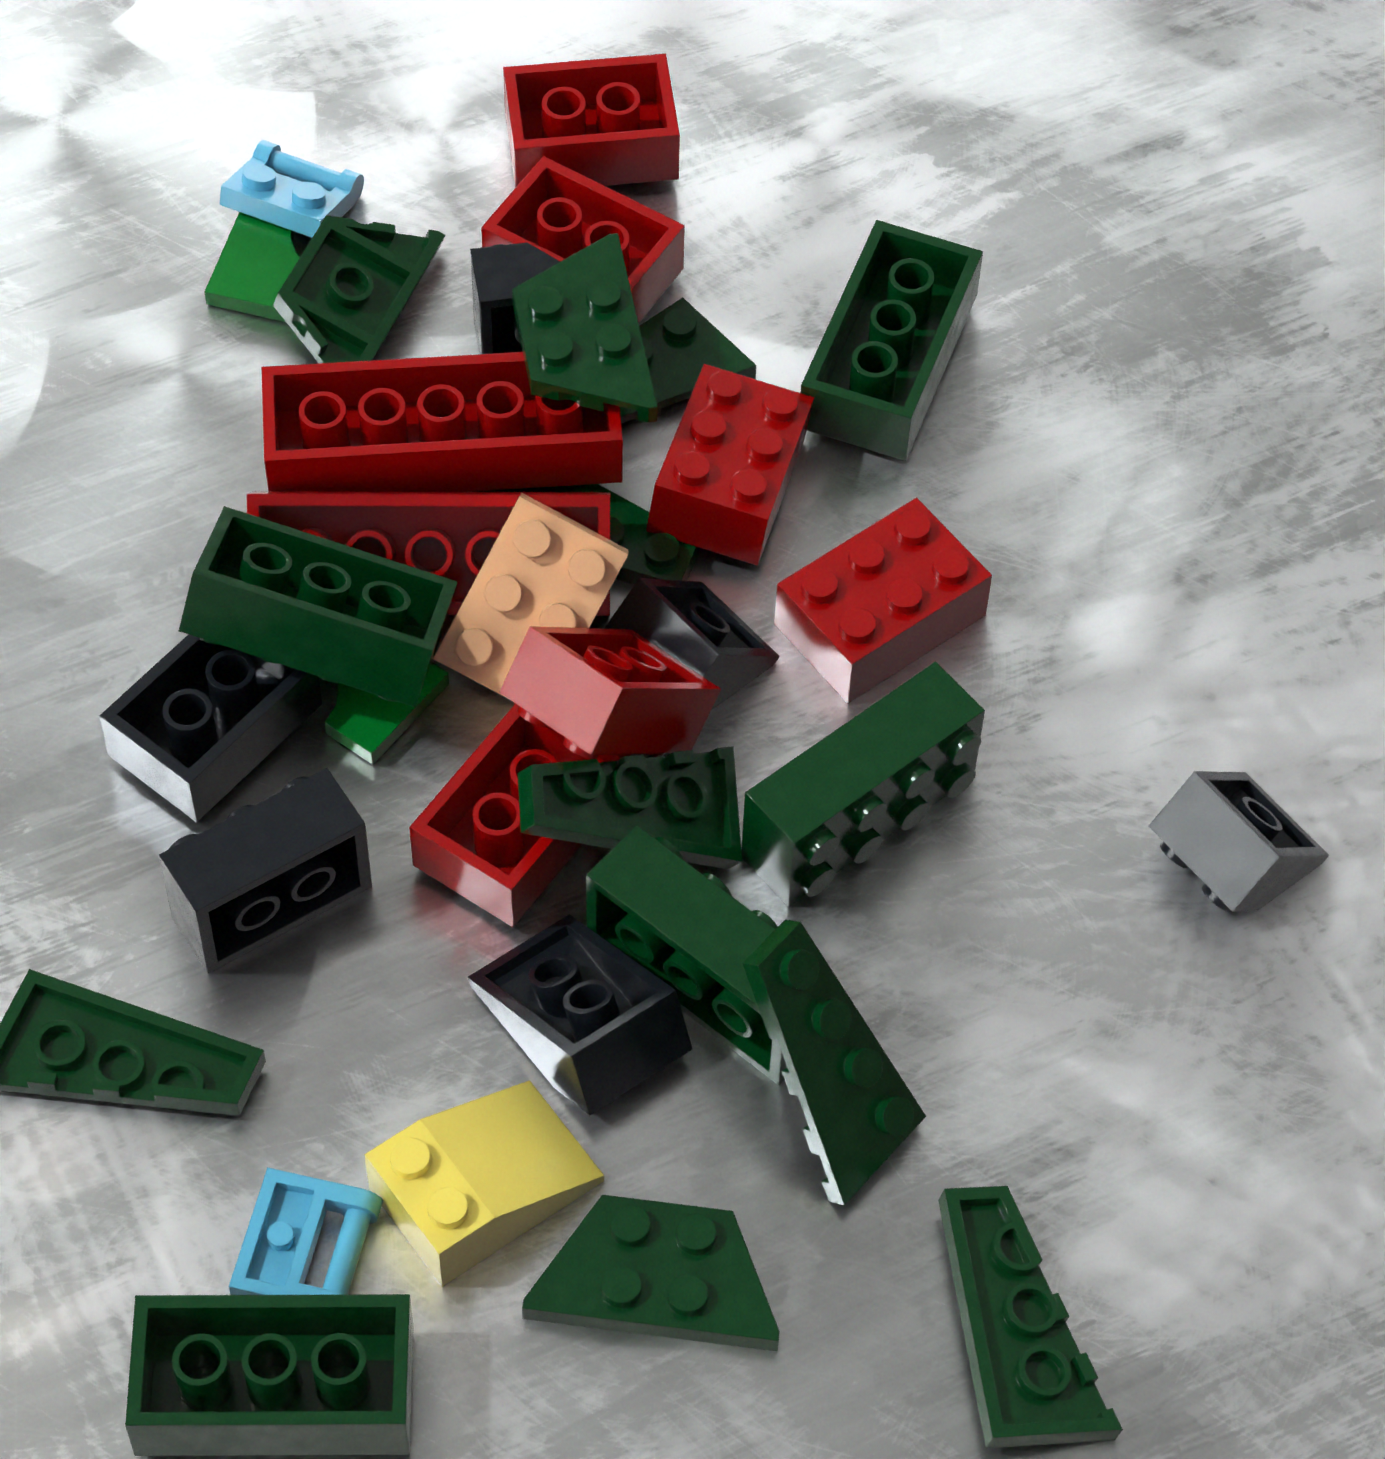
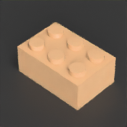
M521 493L433 659L502 695L499 691L529 627L589 628L628 556V549Z

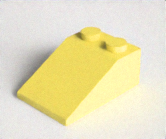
M530 1080L422 1118L364 1154L369 1190L382 1198L384 1210L442 1287L604 1182V1174Z

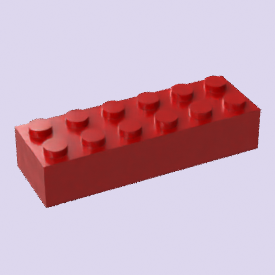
M523 352L261 367L264 464L268 491L471 492L623 482V438L620 407L606 403L604 411H598L582 407L572 400L564 399L557 401L532 395Z
M253 491L247 493V514L457 581L448 615H457L521 493L610 540V493ZM610 590L596 616H610Z

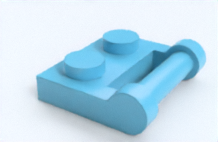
M261 140L257 144L252 158L221 185L220 205L312 238L326 215L343 217L356 204L363 190L364 176L349 169H345L341 173L281 152L280 145Z
M267 1167L229 1284L230 1295H348L369 1224L377 1222L383 1203L382 1198L366 1189ZM328 1210L341 1213L344 1219L323 1287L320 1288L304 1283Z

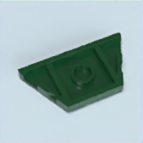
M326 215L279 290L273 306L318 363L374 360L446 235L436 230H428L425 237L398 234L393 224L378 222L361 224L350 218Z
M618 233L609 234L512 289L513 308L532 395L557 401L564 399L572 400L582 407L598 411H604L607 403L637 410L638 420L648 423L657 421L658 406Z
M601 1195L525 1296L522 1305V1319L778 1351L780 1331L734 1212L730 1210Z

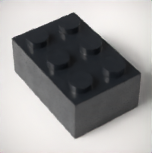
M188 634L99 715L108 756L197 823L322 705L320 680L316 675L282 664L269 663L257 656L223 645L210 644Z
M328 768L310 777L303 776L292 780L281 792L256 805H245L236 809L225 821L199 834L186 835L174 842L167 851L159 854L172 919L208 974L372 887L365 822Z

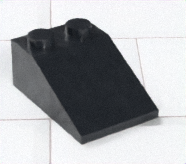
M570 914L468 976L471 988L551 1085L589 1116L602 1107L611 1104L618 1097L655 1073L664 1070L669 1064L693 1049L676 990Z

